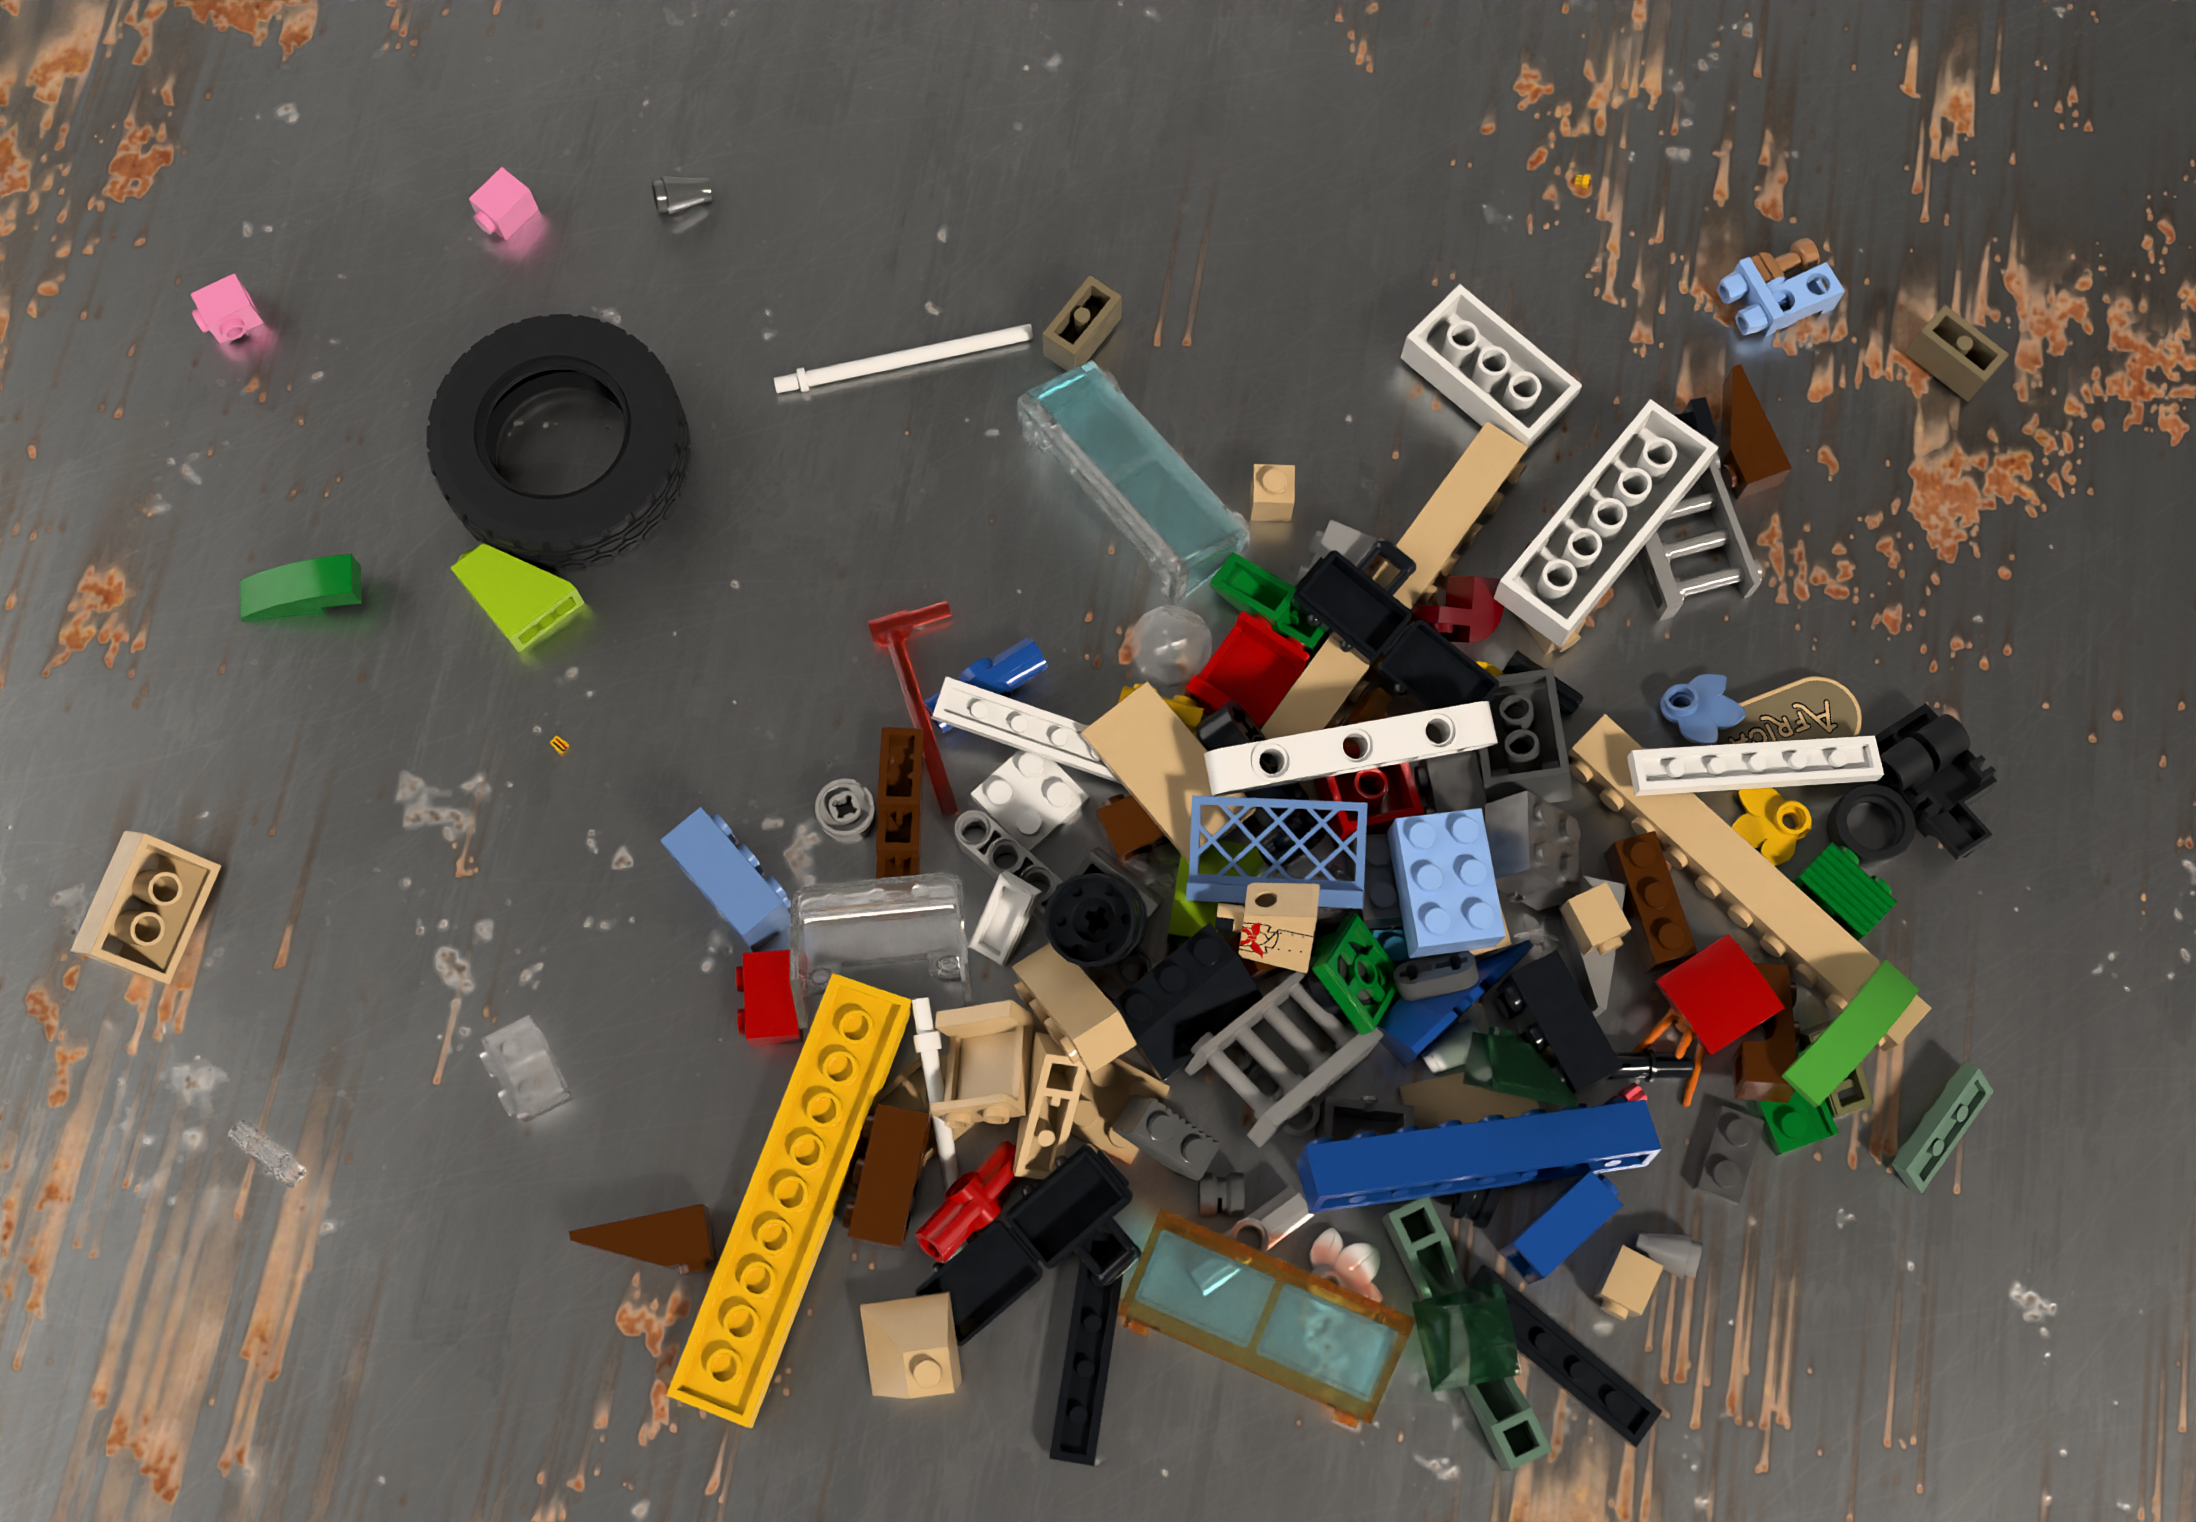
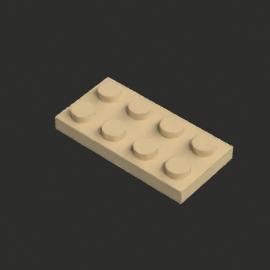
M1035 1015L1033 1019L1032 1047L1036 1032L1049 1034L1045 1025H1041ZM1115 1058L1092 1074L1086 1069L1070 1135L1085 1143L1092 1144L1098 1150L1102 1149L1104 1153L1130 1166L1139 1148L1112 1131L1113 1125L1130 1096L1135 1094L1158 1099V1102L1162 1103L1170 1086L1118 1058Z

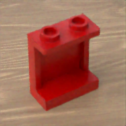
M1241 611L1237 616L1235 626L1198 676L1194 674L1186 685L1184 696L1195 700L1198 703L1197 707L1203 708L1204 714L1207 716L1226 702L1235 701L1245 709L1261 730L1307 668L1310 655L1306 652V647L1300 641L1290 636L1284 638L1272 630L1271 624L1260 615L1252 614L1250 616L1246 612Z

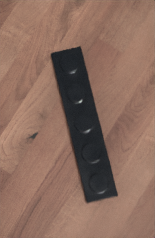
M1097 1231L1083 1243L1101 1267H1104L1124 1249L1112 1234ZM1081 1259L1049 1459L1094 1466L1123 1274L1108 1286L1101 1285Z
M1482 1265L1455 1300L1630 1446L1637 1448L1662 1413L1660 1408L1487 1265Z

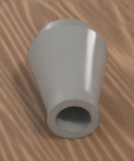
M1639 1230L1634 1251L1663 1265L1664 1270L1683 1279L1684 1275L1695 1278L1703 1243L1692 1240L1693 1235L1649 1233Z

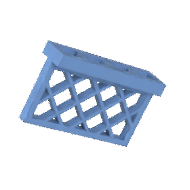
M1192 795L1189 881L1186 888V900L1245 903L1247 885L1251 883L1320 884L1318 907L1363 909L1368 803ZM1202 805H1219L1231 818L1213 836L1201 824ZM1227 806L1245 807L1235 815ZM1252 807H1263L1275 821L1256 838L1239 819ZM1271 808L1288 809L1278 817ZM1295 809H1307L1319 823L1299 840L1283 820ZM1314 809L1332 811L1322 819ZM1340 810L1358 811L1357 830L1343 842L1329 827L1327 822ZM1236 823L1252 842L1233 859L1217 839ZM1279 825L1296 844L1277 861L1260 841ZM1321 827L1340 845L1323 862H1320L1304 845ZM1202 832L1208 838V841L1200 847V835ZM1357 837L1355 855L1348 845ZM1213 844L1229 863L1217 875L1199 874L1200 855ZM1255 846L1273 864L1260 877L1249 876L1238 864ZM1299 847L1317 866L1304 879L1292 878L1281 866ZM1343 849L1356 862L1355 881L1336 880L1325 868ZM1234 867L1241 876L1224 874ZM1278 869L1285 878H1274L1268 876L1274 870ZM1321 870L1329 880L1312 878Z

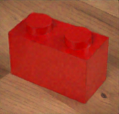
M795 949L742 953L743 966H736L737 991L744 992V1008L737 1011L739 1035H746V1040L751 1046L803 1042L800 958Z

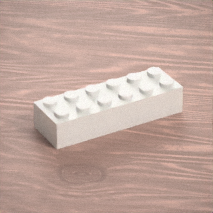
M1650 399L1503 576L1497 587L1494 599L1561 648L1708 468L1719 447Z

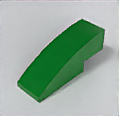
M1232 552L1209 582L1212 589L1240 612L1244 611L1250 616L1252 614L1260 615L1271 624L1272 630L1284 638L1290 636L1300 641L1306 647V652L1310 655L1311 661L1330 636L1318 625H1309L1307 616L1293 606L1291 600L1296 591L1293 585Z
M352 554L298 561L277 566L240 580V619L242 621L324 614L325 607L362 604L361 565Z

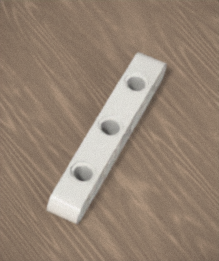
M1481 701L1220 748L1204 753L1212 796H1225L1481 749L1495 745L1498 741L1489 701ZM1427 724L1435 725L1440 730V744L1431 742L1426 735ZM1345 739H1352L1358 744L1360 748L1358 759H1353L1344 752L1343 742ZM1261 754H1269L1276 759L1278 763L1276 774H1269L1261 768L1259 764Z

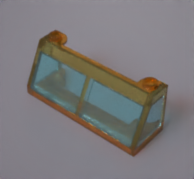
M1162 1208L1156 1218L1117 1314L1125 1319L1122 1327L1144 1337L1148 1336L1150 1330L1160 1332L1324 1404L1334 1410L1331 1419L1354 1429H1357L1359 1422L1371 1424L1416 1320L1412 1316Z

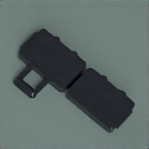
M1378 539L1356 566L1338 551H1330L1324 559L1320 557L1295 586L1294 589L1296 591L1291 602L1293 606L1307 616L1309 625L1321 627L1340 643L1339 646L1343 652L1353 653L1367 665L1373 664L1381 654L1386 656L1378 667V674L1394 686L1396 695H1405L1423 711L1481 701H1489L1490 705L1496 698L1493 696V693L1499 687V682L1496 678L1425 621L1417 620L1411 628L1407 625L1412 617V612L1393 595L1411 574L1416 571L1417 566L1413 559L1388 539ZM1379 554L1400 570L1399 574L1386 589L1364 573Z
M1086 1143L1069 1158L1064 1155L1057 1157L1055 1160L1056 1169L1035 1187L1030 1184L1025 1185L1021 1190L1022 1198L1006 1212L1005 1218L1012 1226L1011 1228H1008L1004 1222L996 1220L981 1234L971 1233L965 1240L967 1246L946 1264L935 1262L932 1265L933 1275L917 1288L915 1294L920 1296L950 1292L957 1346L965 1345L1042 1278L1043 1270L1038 1264L1039 1260L1046 1268L1053 1269L1074 1251L1097 1278L1098 1282L1104 1286L1112 1284L1139 1261L1142 1255L1141 1249L1135 1245L1113 1218L1133 1198L1132 1191L1127 1187L1130 1183L1102 1149L1097 1151L1092 1144ZM1105 1225L1124 1249L1104 1267H1101L1082 1243Z

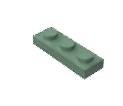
M1967 1062L1962 1064L1957 1073L1947 1081L1944 1091L1932 1108L1925 1112L1919 1126L1907 1143L1903 1144L1898 1150L1892 1165L1908 1188L1921 1194L1924 1192L1994 1093L1979 1067Z

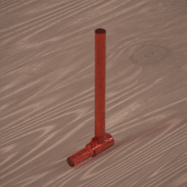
M947 601L911 612L903 610L867 621L873 642L883 647L888 646L914 728H924V760L942 816L955 814L958 812V808L904 641L908 640L913 628L952 616Z

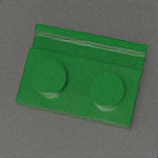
M1797 1091L1794 1092L1788 1103L1753 1100L1760 1119L1765 1121L1763 1126L1776 1156L1839 1133L1825 1100L1814 1108Z

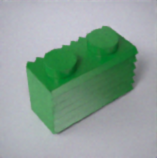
M1832 842L1811 861L1792 883L1853 938L1859 941L1874 928L1898 901L1890 895L1892 890L1883 879L1874 875L1870 877L1858 866L1859 859L1850 849L1844 846L1837 847Z

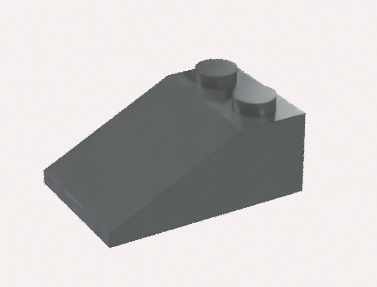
M1553 668L1494 676L1499 682V687L1493 693V696L1496 698L1491 702L1490 709L1498 743L1479 749L1487 803L1526 790L1548 803L1573 800L1571 774Z

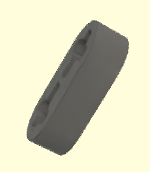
M1469 951L1432 955L1405 962L1396 968L1393 978L1400 998L1406 1001H1420L1469 989L1479 980V972L1473 954Z

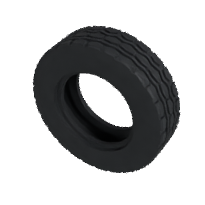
M549 314V316L543 317L540 315L522 319L521 322L515 324L514 322L495 330V333L489 336L486 335L471 346V349L467 353L464 352L450 368L451 371L445 375L436 391L437 397L432 401L428 416L430 425L427 426L426 446L430 450L427 455L438 487L458 519L477 541H482V543L540 569L556 571L557 568H563L564 570L586 568L587 565L591 564L593 566L613 560V557L619 554L622 556L637 547L639 542L643 539L646 540L661 526L662 520L667 519L677 504V496H681L687 480L685 473L689 470L691 449L688 446L691 444L686 416L671 378L666 373V369L653 352H648L649 349L643 342L632 334L627 335L626 331L609 322H600V319L582 315L576 317L571 314ZM559 391L587 392L607 400L624 415V439L615 461L601 477L584 488L561 495H539L513 486L501 477L499 473L498 447L506 426L521 408L541 396Z

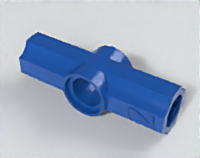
M1028 636L992 659L985 657L972 663L960 674L958 681L1010 698L1014 689L1048 669V664L1036 643ZM940 691L923 701L931 718ZM932 719L942 733L954 727Z

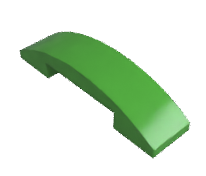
M1885 959L1858 988V993L1820 1036L1805 1048L1781 1077L1816 1108L1883 1038L1912 1002L1919 988Z

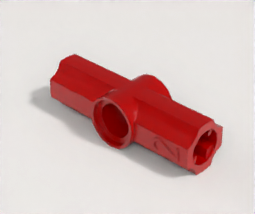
M1001 1141L974 1171L967 1172L958 1178L944 1194L946 1201L915 1233L917 1244L937 1262H946L973 1231H978L991 1223L1003 1208L1001 1201L1023 1178L1014 1176L1013 1167L1016 1146L1010 1141Z

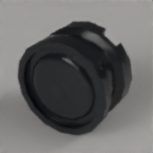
M1504 1186L1456 1193L1450 1217L1461 1220L1464 1218L1472 1221L1473 1227L1484 1231L1493 1217Z

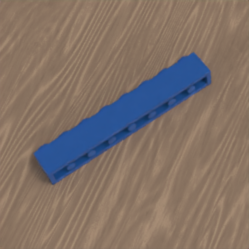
M1615 1098L1605 1102L1602 1106L1587 1107L1585 1103L1569 1105L1561 1111L1546 1113L1544 1109H1533L1521 1114L1520 1117L1504 1119L1503 1115L1495 1114L1484 1117L1478 1122L1462 1124L1460 1120H1450L1431 1129L1420 1130L1418 1126H1406L1396 1130L1393 1134L1377 1136L1376 1132L1369 1131L1359 1133L1349 1140L1334 1141L1331 1137L1319 1138L1305 1146L1297 1161V1167L1309 1214L1581 1176L1590 1171L1595 1174L1645 1167L1660 1152L1661 1146L1646 1101L1629 1102L1627 1098Z

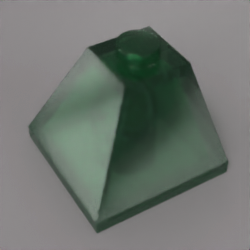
M1489 1026L1488 1034L1472 1033L1463 1084L1577 1108L1578 1098L1529 1043L1514 1040L1516 1031Z
M1501 1283L1411 1302L1432 1393L1522 1374L1514 1330Z

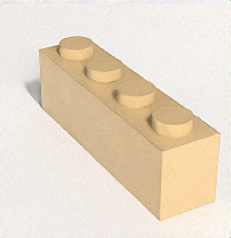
M1048 943L1012 966L1019 979V982L1013 985L1025 1006L1030 1007L1041 1025H1045L1055 1043H1060L1063 1051L1073 1064L1080 1060L1092 1074L1137 1045L1119 1010L1077 964L1066 961L1053 949L1051 943Z

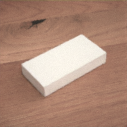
M1007 870L1000 873L968 946L1003 967L1010 964L1042 891Z

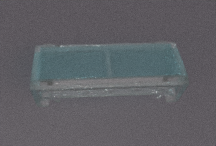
M1091 360L1029 389L1016 399L1018 434L1030 447L1038 443V448L1043 454L1049 451L1147 560L1148 571L1153 576L1157 573L1159 578L1166 584L1161 589V593L1173 606L1216 574L1232 552L1240 555L1248 548L1250 527L1247 521L1238 512L1234 511L1232 513L1125 397L1118 389L1119 385L1109 370L1106 368L1101 370Z

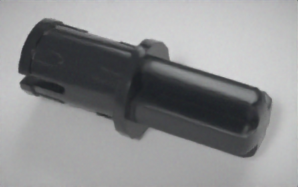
M1517 650L1502 672L1514 674L1544 668ZM1555 677L1559 707L1565 713L1572 715L1578 709L1584 697Z
M1645 1048L1643 1052H1615L1623 1068L1608 1079L1643 1078L1645 1082L1652 1083L1655 1078H1689L1693 1074L1695 1064L1692 1054L1685 1052L1680 1059L1675 1057V1052H1654L1652 1048Z

